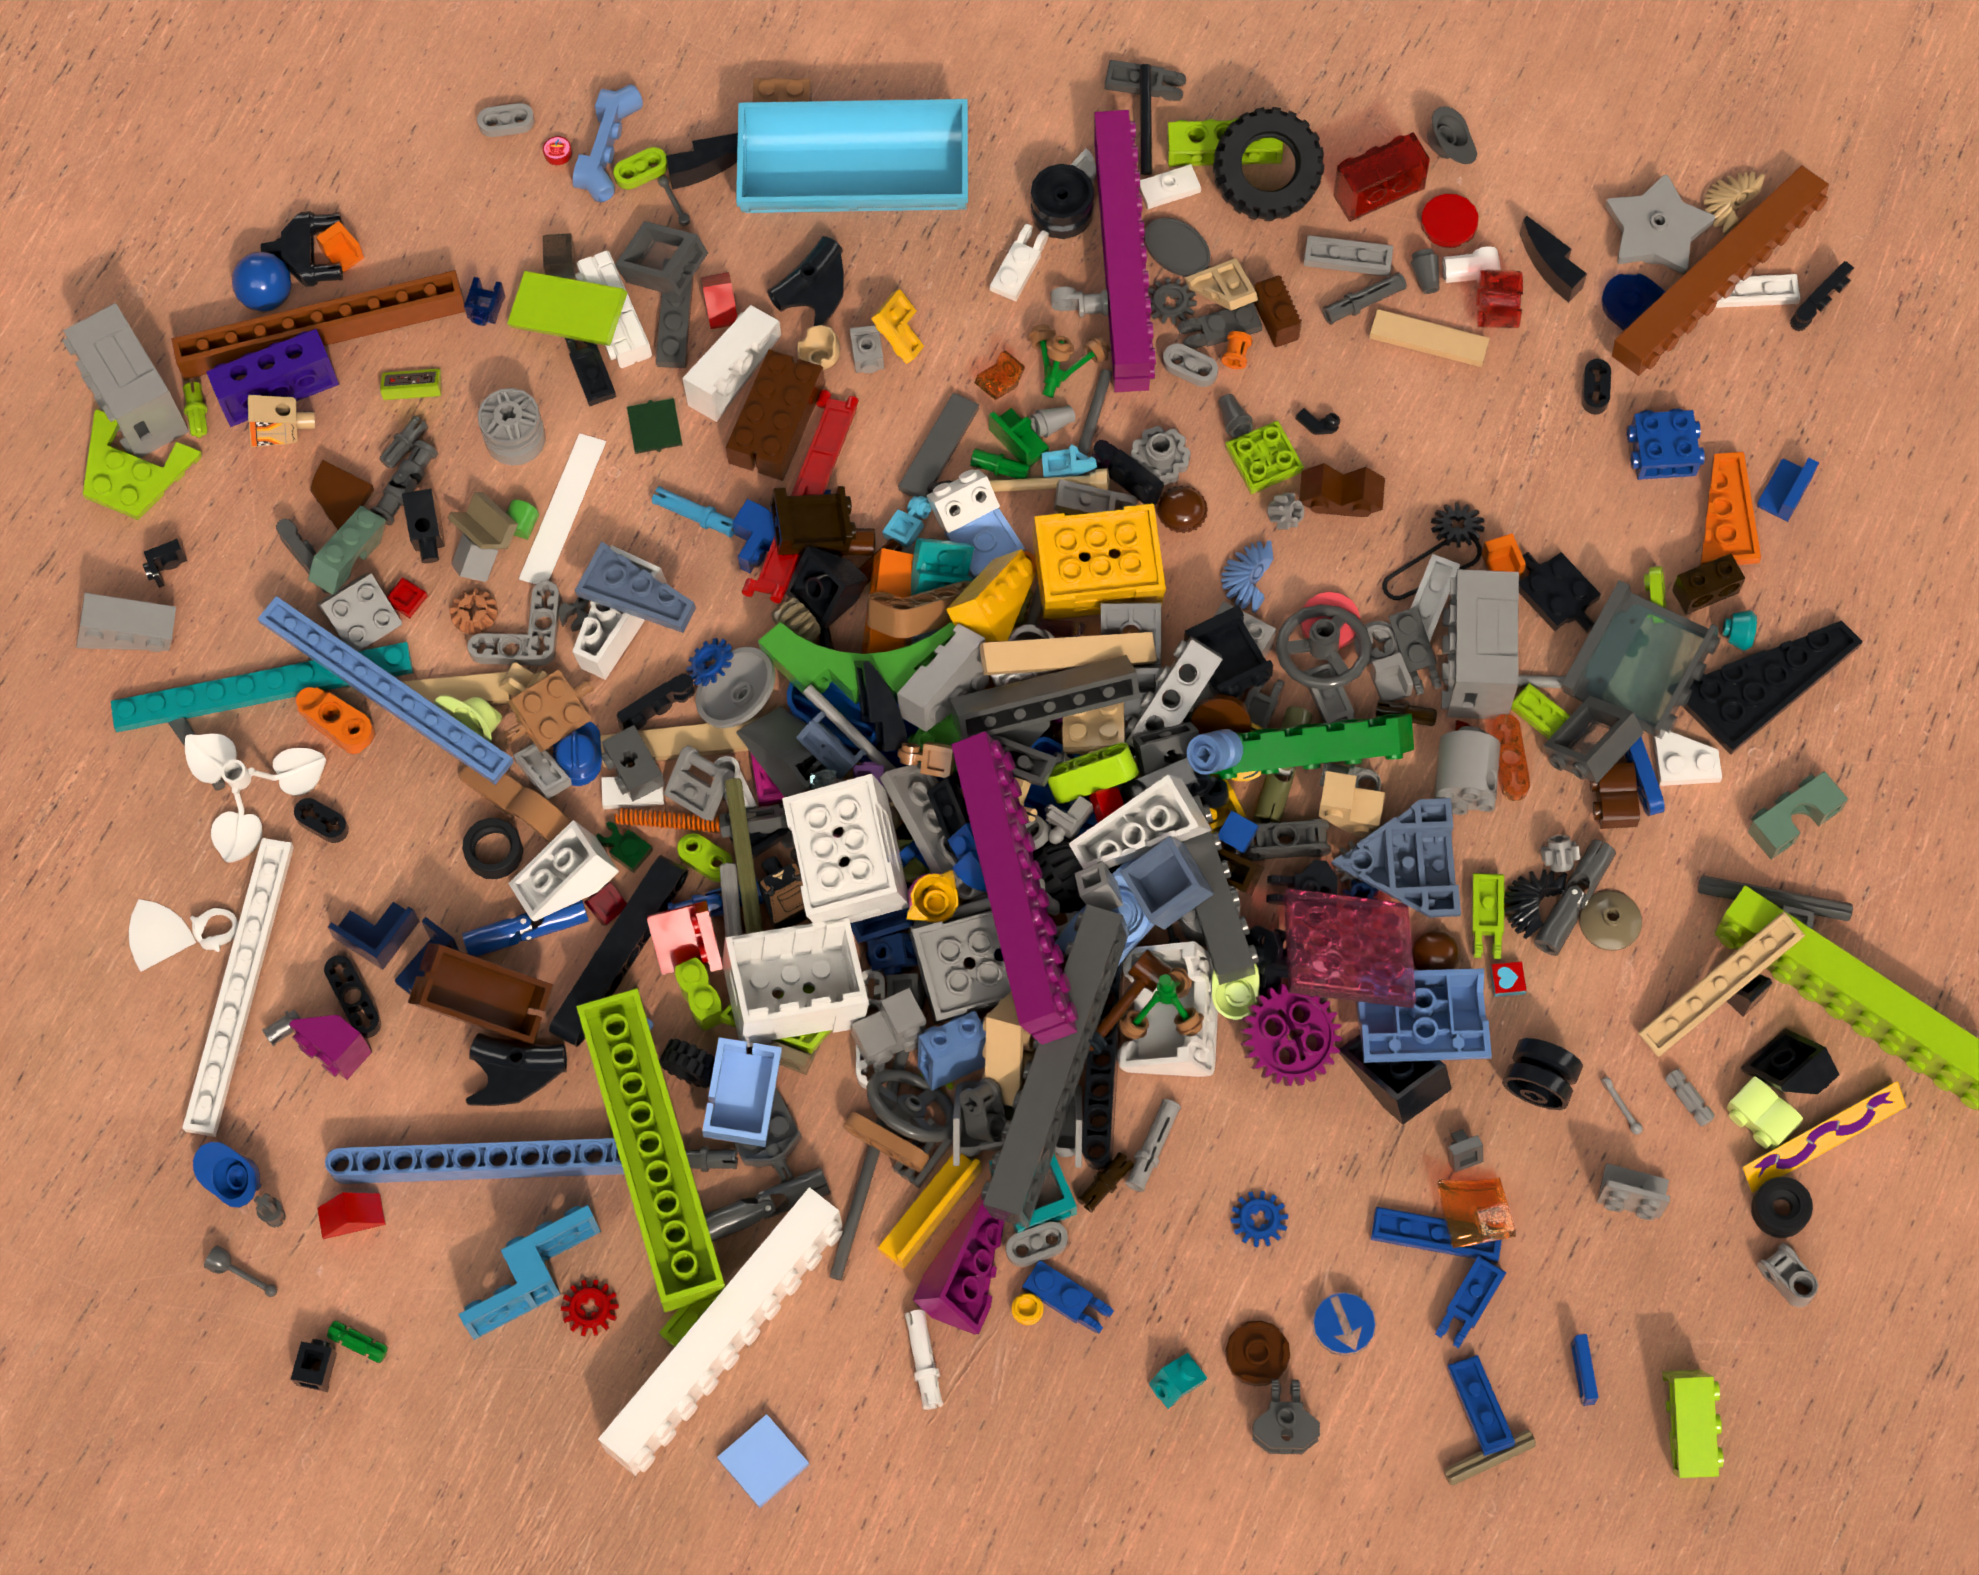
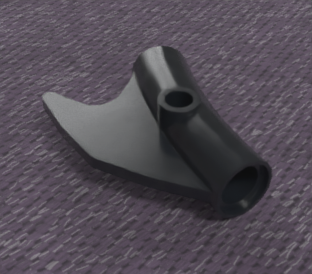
M821 237L811 252L795 269L767 290L774 306L780 312L791 307H811L815 311L814 326L825 325L844 296L842 247L829 237Z
M478 1033L471 1045L469 1059L474 1060L488 1076V1084L481 1091L467 1097L466 1103L470 1106H499L520 1103L541 1090L562 1072L567 1071L565 1044L521 1043Z

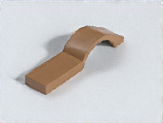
M468 766L458 775L462 782L505 814H512L531 826L548 844L572 822L546 798L527 787H523L506 773L496 785Z

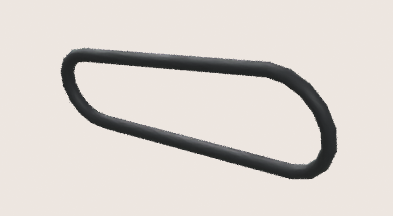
M1473 537L1470 540L1476 544L1477 555L1473 561L1459 567L1461 570L1475 565L1482 555V547L1479 541ZM1446 540L1388 575L1382 583L1384 594L1392 600H1402L1417 593L1418 588L1403 595L1394 596L1388 592L1387 583L1396 575L1443 547Z

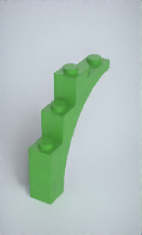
M781 622L759 639L758 643L760 649L772 660L774 666L802 694L810 684L822 694L827 690L829 684L833 682L849 699L857 704L859 696L854 661L864 660L869 661L879 672L898 704L897 693L921 665L927 667L937 656L934 650L940 644L945 647L955 635L952 631L955 626L950 622L932 636L915 644L878 653L839 652L818 646L798 636Z

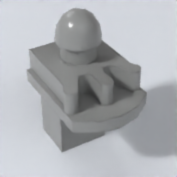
M1079 796L1067 813H1064L1052 804H1048L1045 808L1047 817L1045 820L1049 822L1052 828L1048 835L1049 841L1053 844H1058L1064 839V836L1072 841L1093 813L1092 803Z

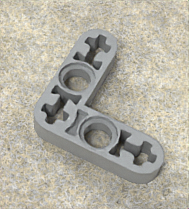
M541 581L533 588L528 635L476 634L470 638L467 645L472 660L480 664L511 665L516 662L519 665L542 666L551 663L556 654L559 623L558 609L560 608L561 601L556 584L550 581ZM545 591H550L551 596L548 597V608H544L541 597L545 595ZM541 617H549L552 620L550 627L547 629L537 628L536 622ZM539 637L544 638L546 650L543 651V655H538L536 652L540 648ZM495 643H498V655H495L494 649H496ZM515 643L520 646L518 653L512 656L504 654L505 646ZM481 644H486L487 648L483 650L482 654H479L477 649L480 648Z

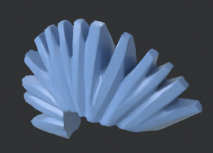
M1261 541L1257 542V548H1255L1253 543L1251 544V549L1245 546L1244 550L1247 556L1236 552L1235 555L1240 562L1229 559L1227 561L1229 566H1224V570L1227 572L1221 574L1225 577L1221 579V583H1224L1222 587L1224 590H1230L1226 594L1228 599L1237 596L1235 605L1241 604V609L1243 610L1252 602V612L1256 613L1265 599L1264 594L1254 585L1260 580L1273 561L1271 541H1267L1265 548H1263Z

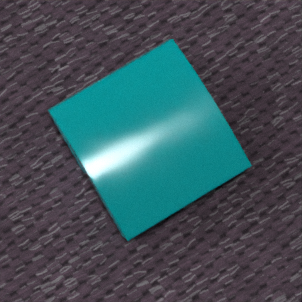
M917 538L912 563L911 596L961 581H973L968 576L975 547L970 543Z

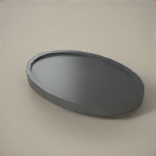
M1159 218L1148 224L1145 230V245L1152 258L1160 266L1171 273L1184 277L1208 269L1210 264L1209 247L1204 238L1193 227L1172 218Z

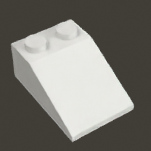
M573 820L508 884L530 919L535 922L597 893L619 870L596 836Z

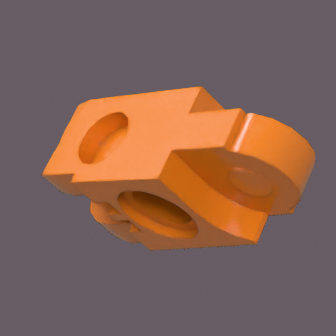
M307 687L302 689L296 696L299 714L310 725L347 753L359 754L374 739L376 734L370 719L330 692L327 694L318 687ZM332 715H340L335 721H327ZM357 728L359 732L352 734L351 730Z

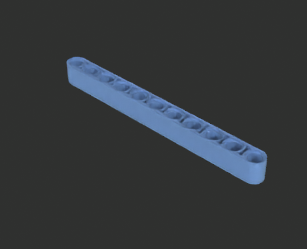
M614 1138L348 1147L333 1149L325 1159L326 1169L333 1179L341 1184L624 1174ZM596 1151L603 1153L602 1158L598 1162L591 1163L587 1161L591 1153ZM561 1153L571 1154L569 1161L564 1164L557 1163L556 1158ZM528 1155H539V1159L535 1164L526 1165L524 1163ZM468 1156L476 1157L474 1164L470 1167L461 1166L464 1158ZM497 1156H508L507 1161L503 1165H493V1160ZM434 1158H444V1162L440 1167H429ZM375 1159L381 1160L377 1169L372 1171L366 1169L370 1161ZM403 1159H413L410 1167L398 1169V1165ZM340 1161H349V1165L344 1171H335V1167Z

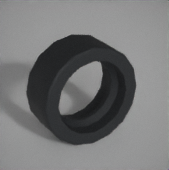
M487 818L476 822L468 829L463 838L462 850L468 866L476 875L485 879H500L510 875L517 869L522 860L523 846L517 830L509 822L500 818ZM492 833L505 835L511 845L508 856L495 864L480 862L475 854L477 842L484 836Z

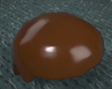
M1431 931L1422 934L1416 940L1411 956L1417 970L1454 969L1459 960V948L1455 940L1445 932Z

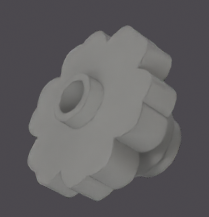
M1155 426L1152 429H1145L1142 433V439H1136L1133 442L1130 457L1164 482V485L1178 481L1179 472L1182 473L1188 470L1191 453L1185 447L1186 438L1179 434L1176 429H1169L1165 432L1162 427Z

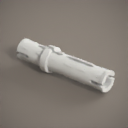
M913 1310L910 1313L907 1312L905 1318L915 1361L916 1372L914 1373V1378L916 1382L918 1381L923 1409H935L943 1405L938 1382L940 1373L939 1369H936L933 1359L926 1313L924 1310Z

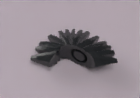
M1543 869L1538 881L1534 872L1530 871L1529 877L1531 882L1519 876L1517 878L1518 881L1514 880L1512 882L1514 886H1508L1510 892H1505L1507 898H1504V904L1511 907L1504 909V912L1512 915L1507 920L1508 923H1512L1511 928L1517 927L1515 929L1517 934L1526 931L1523 938L1527 939L1543 925L1539 914L1541 900L1545 896L1549 897L1551 895L1553 897L1557 894H1562L1566 884L1567 873L1564 872L1554 881V871L1551 870L1547 875L1546 869Z

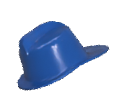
M589 721L553 744V758L571 779V786L589 784L597 777L602 764L600 731L594 723Z
M209 1142L202 1145L196 1151L193 1159V1171L197 1180L204 1188L228 1206L240 1208L247 1205L254 1198L255 1192L261 1188L258 1166L253 1160L241 1156L231 1147L221 1142Z

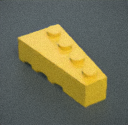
M1022 549L993 559L946 609L953 624L956 626L959 623L985 638V643L1008 641L1035 577L1031 561L1025 556Z

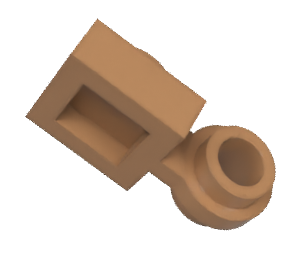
M927 741L923 744V752L920 751V745L915 743H902V747L898 749L897 756L900 757V763L918 765V761H921L920 774L942 778L953 776L955 758L952 746Z

